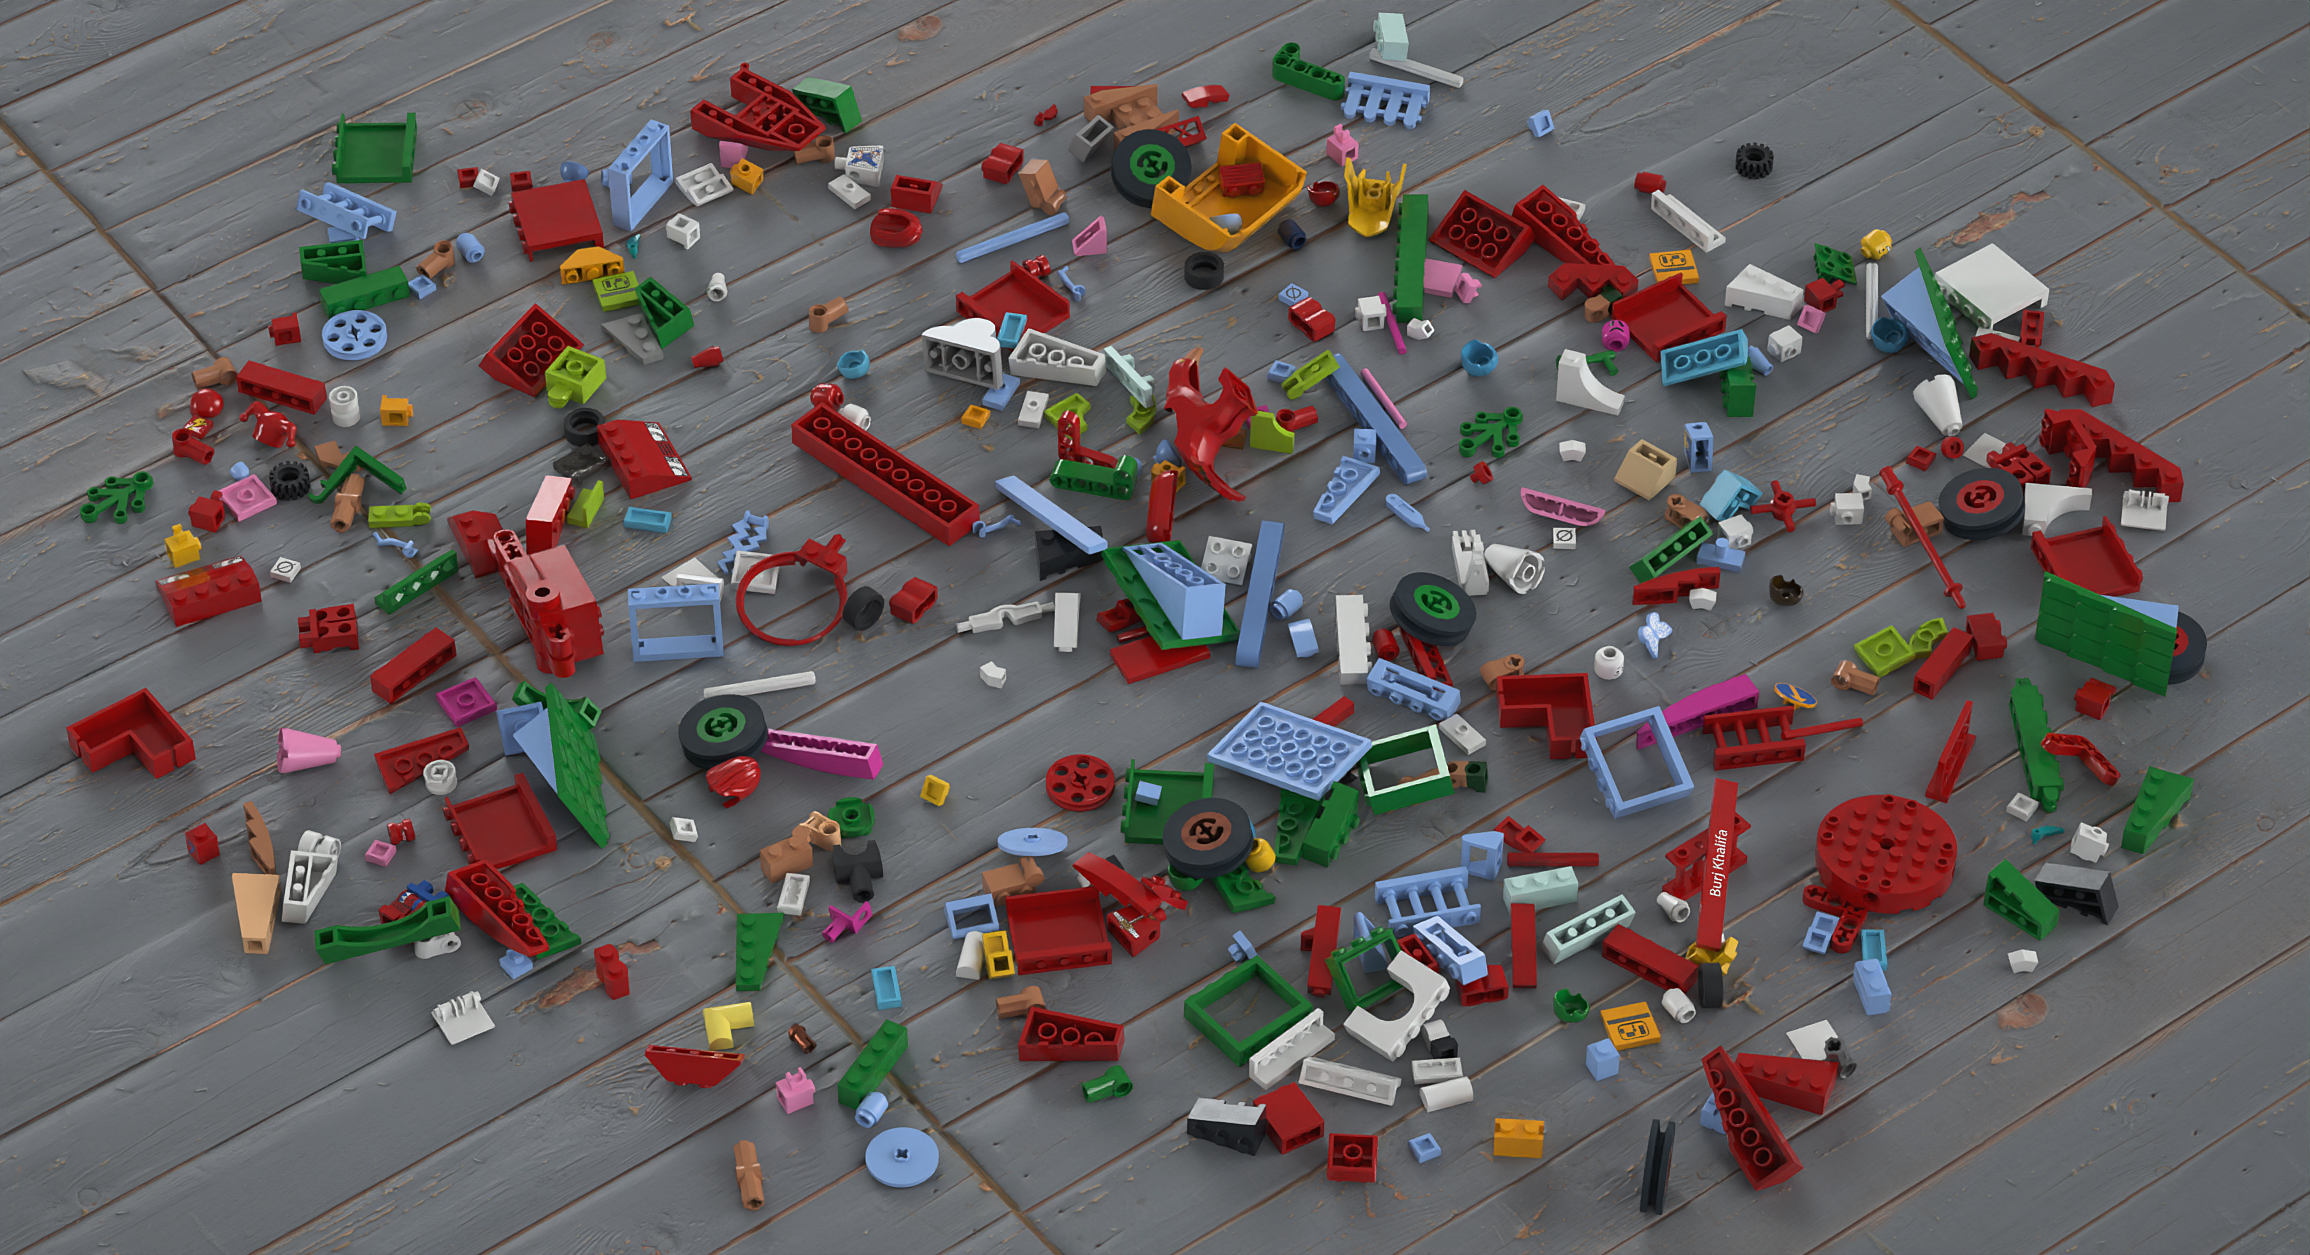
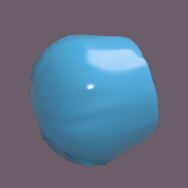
M1880 317L1872 326L1871 336L1874 346L1881 352L1894 353L1902 350L1906 345L1909 331L1905 324L1898 319Z
M1477 339L1471 340L1461 350L1462 366L1472 376L1481 377L1489 375L1498 364V354L1488 343H1482Z

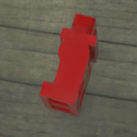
M2010 442L2005 444L2002 454L1994 450L1987 454L1986 462L1991 468L2007 471L2018 479L2022 487L2023 496L2026 483L2050 484L2051 467L2034 453L2027 450L2024 444L2015 446Z
M354 603L322 608L317 611L316 609H309V616L297 618L301 649L313 647L314 654L321 653V650L330 651L334 648L350 646V650H359L358 626Z

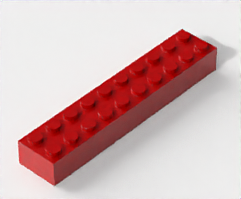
M821 402L791 424L792 443L947 546L950 547L970 532L974 522L980 521L979 504Z

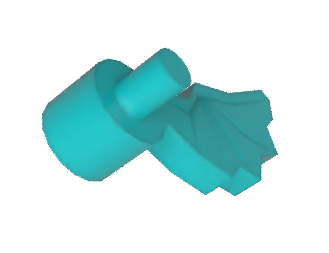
M640 234L630 237V240L626 241L629 254L634 259L637 258Z
M2045 825L2039 829L2034 828L2031 833L2032 843L2037 844V841L2041 840L2044 836L2050 837L2055 834L2064 833V828L2054 825Z

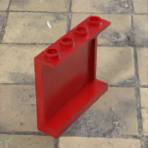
M585 179L511 193L512 201L508 202L511 214H515L513 215L515 228L519 227L517 229L519 241H523L522 250L524 254H528L530 262H533L532 252L575 243L593 240L595 247L604 248L603 231Z
M1012 260L1010 261V272L970 297L964 292L957 294L956 311L966 319L981 318L991 321L995 325L996 339L1006 312L1027 315V322L1022 334L1023 337L1028 328L1045 334L1070 318V302L1067 298L1054 291L1052 287L1047 286L1038 277L1032 275L1023 266L1018 265ZM1007 348L1011 352L1014 351L1013 348Z
M1681 272L1612 303L1611 319L1626 323L1629 327L1630 338L1656 363L1661 361L1662 350L1714 337L1725 332L1727 315L1722 311L1713 314L1682 284L1683 274Z
M2103 516L2101 527L2051 538H2045L2041 530L2032 533L2030 548L2044 572H2049L2099 595L2117 597L2139 592L2141 582L2143 581L2142 571L2135 565L2133 556L2126 550L2123 539L2119 538L2114 524L2110 523L2107 516Z
M523 772L514 775L515 785L455 805H452L449 798L445 797L444 817L446 821H451L453 835L459 837L460 848L463 853L467 852L469 865L486 859L498 870L557 850L556 834Z
M1096 887L1063 889L1006 897V915L1018 976L1112 964L1111 942H1108L1099 899V890Z

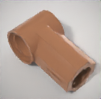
M827 135L820 136L815 142L809 143L802 150L793 151L796 164L818 160L821 163L832 162L835 159L832 137Z
M446 240L437 242L434 245V251L416 266L417 272L431 279L443 268L452 267L455 264L452 243Z
M839 296L824 305L816 304L810 307V330L816 333L825 332L830 322L848 312V305L845 300Z
M227 357L217 359L213 366L191 372L197 390L217 383L226 386L236 382V376L238 375L231 360Z
M1847 660L1840 662L1831 678L1832 685L1839 690H1847L1850 687L1870 695H1875L1880 682V677L1858 670L1854 663Z
M1037 986L1026 987L1020 994L996 998L997 1012L1000 1019L1023 1014L1028 1016L1031 1006L1046 1009L1041 990Z

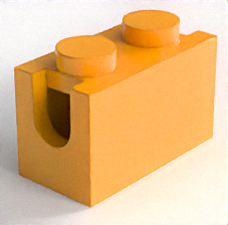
M1495 1118L1493 1156L1542 1159L1544 1121Z

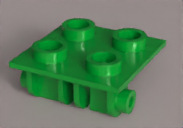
M1814 244L1816 252L1813 258L1815 260L1818 280L1824 278L1829 282L1834 277L1857 285L1851 255L1831 249L1828 246Z

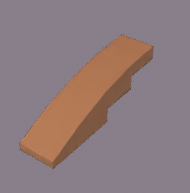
M249 801L243 804L247 821L246 827L251 857L264 874L276 875L274 851L268 829L253 802Z

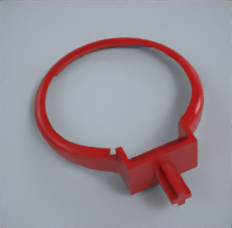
M835 534L826 546L809 538L799 551L782 552L768 556L754 564L745 573L737 588L736 609L741 622L753 635L775 645L798 646L824 637L837 626L843 617V608L848 599L846 585L843 577L848 572L847 559L845 556L837 553L846 542L842 535ZM795 562H800V565L804 567L807 562H810L834 574V585L838 591L840 602L837 614L829 626L812 637L796 641L795 639L772 637L756 628L749 620L744 609V596L750 582L764 570L779 566L796 565Z

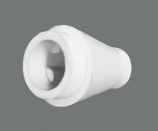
M715 273L712 276V280L706 289L707 295L713 301L723 300L728 293L725 277L721 273Z
M1662 892L1658 896L1657 903L1661 905L1672 921L1683 922L1688 918L1690 908L1686 901L1669 895L1667 892Z

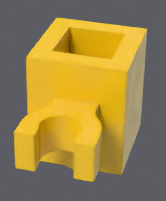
M181 524L172 526L174 536L164 540L167 555L174 567L178 568L199 560V550L201 549L199 539L193 537L190 530L183 532Z

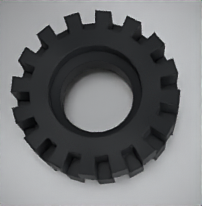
M1755 142L1753 145L1747 143L1746 146L1742 145L1741 149L1738 148L1736 153L1735 168L1739 174L1742 173L1743 177L1748 175V179L1755 177L1756 180L1759 179V176L1762 179L1765 178L1766 175H1770L1773 169V151L1768 146L1764 148V144L1758 146Z
M286 461V464L283 465L281 462L279 467L275 465L273 470H270V487L275 497L279 496L281 500L285 497L286 501H290L292 497L293 500H297V496L302 498L304 493L307 494L309 492V472L302 463L298 465L297 461H293V464H290V461ZM290 479H294V480H295V481H292V482H284V481L290 480Z

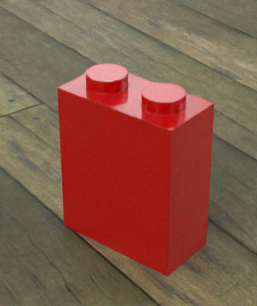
M1295 1082L1281 1086L1277 1090L1261 1095L1253 1100V1107H1258L1259 1104H1266V1134L1282 1155L1324 1137L1323 1118Z

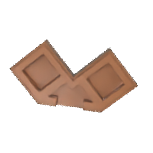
M336 441L314 446L320 465L327 468H338L349 454H341ZM356 466L357 470L355 472L362 471L364 469L360 466Z

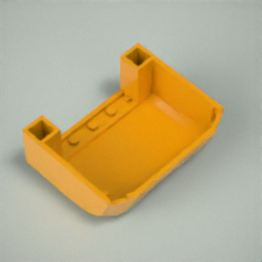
M1234 123L1221 134L1217 162L1185 187L1172 177L1167 176L1155 186L1151 216L1183 238L1205 250L1228 253L1237 248L1297 198L1302 191L1307 171ZM1261 162L1265 180L1262 193L1257 195L1242 194L1234 198L1222 196L1218 177L1219 166ZM1239 214L1242 220V227L1238 233L1230 235L1227 228L1222 229L1209 220L1210 217Z

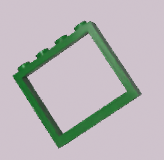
M1436 724L1372 741V747L1356 763L1366 805L1372 806L1374 815L1455 794ZM1433 747L1440 774L1378 791L1374 790L1368 765Z
M1258 955L1244 961L1241 966L1225 973L1223 977L1214 983L1208 984L1198 993L1190 995L1184 1001V1017L1238 1067L1249 1062V1058L1313 1012V1005ZM1257 976L1293 1009L1243 1041L1238 1042L1203 1009Z

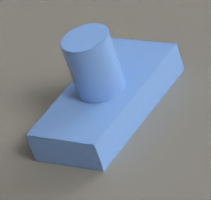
M1718 538L1715 545L1702 542L1697 556V564L1711 567L1719 566L1720 569L1740 573L1745 558V551L1729 548V541L1726 538Z

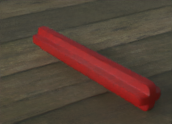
M1509 852L1507 854V865L1598 866L1599 854L1597 852Z

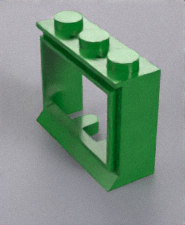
M1382 926L1374 928L1369 932L1370 935L1364 938L1362 936L1350 942L1351 946L1335 949L1331 952L1332 956L1325 959L1347 1011H1354L1357 1006L1364 1009L1404 987L1391 979L1358 997L1343 965L1381 943H1384L1391 961H1393L1401 951L1393 934V928L1383 929Z

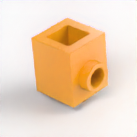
M743 158L738 164L735 163L730 170L731 184L751 195L754 194L763 181V169Z

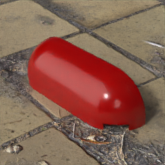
M1167 470L1160 473L1151 484L1146 522V536L1150 543L1171 541L1178 482L1177 470Z

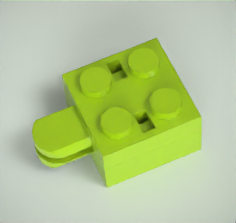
M567 346L545 371L547 391H549V405L553 408H563L569 400L584 405L606 380L605 360Z

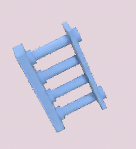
M330 182L324 184L323 194L320 196L300 190L296 210L362 239L366 238L369 226H375L386 232L393 231L397 212Z
M1466 866L1375 882L1376 903H1387L1392 917L1388 921V928H1393L1395 938L1414 934V925L1435 916H1439L1451 927L1480 923L1481 906L1480 904L1470 905L1464 890L1468 888V870ZM1455 891L1460 907L1447 909L1442 893ZM1432 895L1438 911L1424 913L1419 897ZM1410 899L1415 915L1401 917L1396 901Z

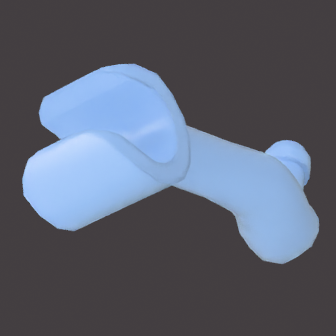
M1064 266L1062 270L1057 271L1058 276L1073 293V300L1078 302L1081 300V296L1085 295V288L1082 285L1075 286L1065 274L1069 267Z
M1009 515L1002 521L987 527L984 522L976 521L973 523L972 529L973 533L979 531V537L983 538L986 536V533L1003 529L1011 522L1017 526H1020L1021 522L1014 519L1013 515Z
M377 532L373 533V537L378 541V546L394 545L402 547L403 554L408 558H413L419 551L412 547L414 542L411 540L406 543L394 538L381 539Z

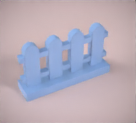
M1350 72L1348 87L1346 88L1348 98L1346 103L1341 104V110H1344V116L1348 119L1354 118L1356 113H1363L1364 120L1367 122H1373L1377 116L1384 117V123L1388 126L1394 125L1398 119L1404 121L1405 128L1413 129L1416 123L1421 124L1422 116H1419L1421 107L1425 108L1426 104L1429 103L1430 85ZM1361 97L1368 98L1366 107L1359 106ZM1382 100L1388 101L1386 110L1379 109ZM1401 104L1408 105L1406 114L1399 112Z

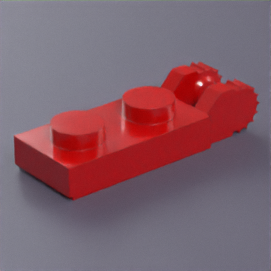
M2023 309L2020 333L2021 343L2034 345L2036 348L2041 346L2044 312Z

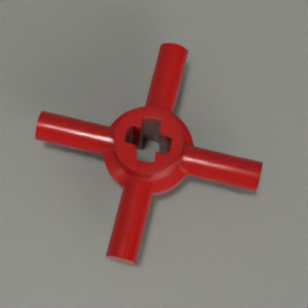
M1774 480L1770 484L1774 498L1769 504L1750 506V513L1752 515L1772 512L1775 519L1784 521L1788 532H1793L1795 525L1791 517L1796 509L1815 507L1816 500L1815 498L1794 500L1792 494L1782 491L1779 481Z

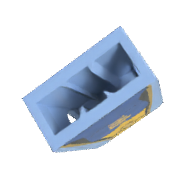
M1706 422L1685 424L1684 452L1690 473L1712 471L1713 434ZM1698 451L1702 454L1699 457H1697L1696 452Z

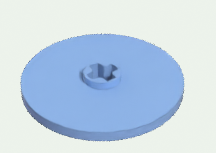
M1045 828L1015 829L1005 832L998 837V847L1001 850L1021 856L1054 854L1064 850L1068 844L1067 837L1063 833Z
M907 1127L893 1128L880 1133L870 1142L865 1155L866 1166L870 1174L885 1185L911 1187L924 1182L935 1172L939 1162V1152L934 1140L926 1133Z

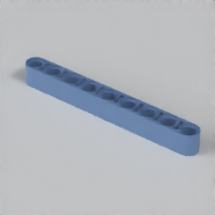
M1340 353L1333 354L1340 368L1325 377V380L1362 429H1376V448L1405 485L1427 478V470L1423 461Z
M1262 520L1237 646L1236 666L1259 668L1284 536L1283 522Z

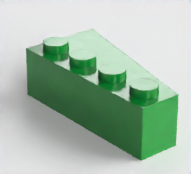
M2149 766L2124 828L2121 848L2144 854L2157 839L2160 831L2168 826L2170 819L2177 815L2181 810V806L2191 798L2194 779Z

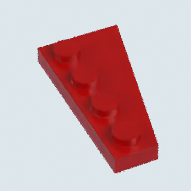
M459 727L375 753L374 760L389 794H392L422 777L424 769L429 763L436 760L450 761L468 751L469 744L462 728Z

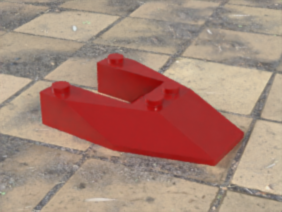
M745 68L740 69L730 78L731 97L748 105L737 115H733L704 99L690 110L692 129L706 137L740 143L768 151H800L826 130L825 125L791 91Z

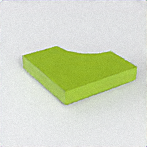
M1075 393L1043 411V417L1058 429V419L1064 411H1072L1080 419V434L1087 431V424L1083 418L1091 409V404L1080 394Z
M1257 411L1258 414L1256 416H1251L1250 447L1293 454L1295 433L1279 426L1275 420L1274 413Z

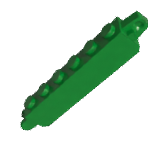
M2016 678L2015 686L2010 692L2011 697L2008 706L2030 798L2041 802L2044 811L2051 814L2057 809L2056 802L2059 801L2060 791L2064 790V780L2062 777H2059L2060 764L2059 761H2055L2056 755L2049 753L2041 746V742L2046 734L2052 733L2051 728L2047 727V711H2043L2044 698L2042 694H2039L2037 685H2032L2029 678Z

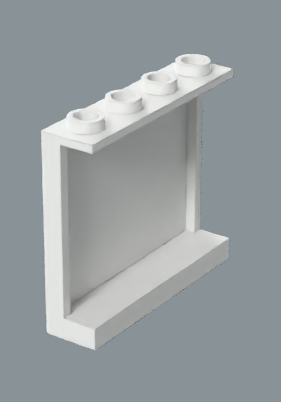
M1993 243L1935 273V278L1945 299L1976 323L1978 327L1993 330V324L2032 303H2035L2040 308L2047 305L2049 288Z

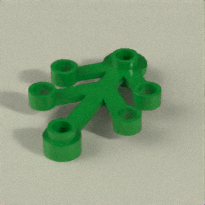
M1511 406L1507 407L1503 413L1477 412L1475 415L1476 424L1463 422L1460 425L1461 435L1471 436L1473 432L1483 433L1474 439H1461L1459 442L1460 454L1466 458L1472 457L1477 447L1493 437L1494 445L1492 446L1491 454L1495 458L1503 457L1505 447L1502 445V430L1507 426L1509 434L1507 435L1506 444L1509 447H1517L1520 442V436L1517 434V425L1523 421L1521 410ZM1488 421H1499L1496 424H1487Z
M145 471L137 472L133 478L110 476L105 479L106 489H99L98 487L89 488L87 495L90 501H98L101 497L109 498L97 505L92 503L82 505L80 507L81 519L86 523H93L98 518L99 513L118 503L117 510L114 512V520L118 524L125 523L128 520L126 508L129 495L136 492V496L131 502L132 510L135 513H142L145 510V491L152 488L154 484L152 476ZM119 486H127L124 489H118Z

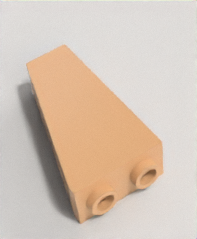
M233 873L232 880L244 952L268 954L282 892L280 876Z

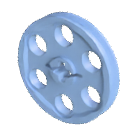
M351 310L332 317L323 327L322 338L325 349L332 356L343 360H362L377 354L385 346L387 331L384 321L378 315L363 310ZM359 319H364V320H366V321L363 322V323H357V322H356V321L359 320ZM337 324H345V326L340 328L335 327ZM352 329L354 330V334L357 336V341L355 339V336H353ZM373 329H380L379 332H371ZM331 338H338V339H339V340H337V341H335V342L329 341V339H331ZM367 343H373V344H374V345L371 346V347H366V346H364V345L367 344ZM345 348H353L351 351H344Z

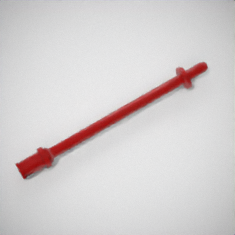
M1891 466L1882 468L1879 471V475L1887 486L1886 491L1897 499L1947 587L1944 590L1945 597H1952L1957 607L1964 609L1966 603L1960 594V591L1963 589L1962 584L1953 582L1904 496L1902 481L1897 479Z

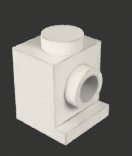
M680 213L666 224L667 238L683 244L687 250L700 239L699 222Z

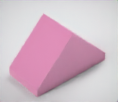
M720 141L721 167L732 168L742 158L745 159L748 146L740 143Z
M1103 216L1098 217L1072 239L1073 250L1076 256L1107 253V231Z

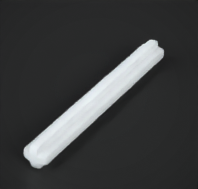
M1372 48L1369 58L1373 61L1456 88H1460L1463 84L1462 76L1410 59H1406V61L1382 60L1381 52H1378L1376 48Z
M1868 263L1866 265V338L1870 340L1872 339V326L1878 319V265L1876 263Z
M813 671L705 688L704 698L706 700L726 694L746 696L814 685L816 681Z

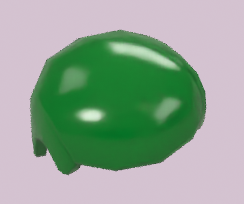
M1169 864L1168 876L1171 884L1181 891H1191L1197 888L1204 880L1183 875L1174 869L1172 865Z
M1568 988L1558 990L1553 997L1554 1014L1561 1021L1578 1023L1587 1017L1590 1007L1588 1001L1582 997L1581 993L1571 995Z

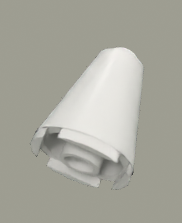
M1946 374L1934 376L1935 380L1930 382L1927 379L1924 380L1913 391L1915 401L1943 435H1957L1963 425L1954 380Z
M1492 544L1484 553L1486 564L1517 593L1526 594L1527 592L1525 591L1535 589L1542 580L1545 567L1542 566L1544 558L1535 551Z

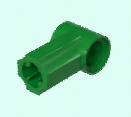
M1115 1065L1107 1069L1103 1076L1081 1083V1089L1087 1103H1092L1111 1095L1124 1097L1132 1091L1133 1083L1123 1067Z

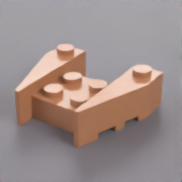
M1156 84L1102 90L1084 97V116L1089 122L1097 115H1100L1107 122L1112 121L1119 129V131L1114 132V152L1119 143L1131 133L1145 129L1155 130L1179 122L1178 109L1163 114L1156 106ZM1171 129L1169 130L1168 134L1172 135L1176 132V130Z

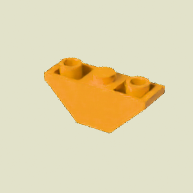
M599 246L577 249L560 266L562 285L591 281L592 279L624 273L623 257Z

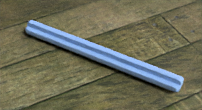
M1066 212L962 249L956 252V259L959 263H964L1069 223V216Z

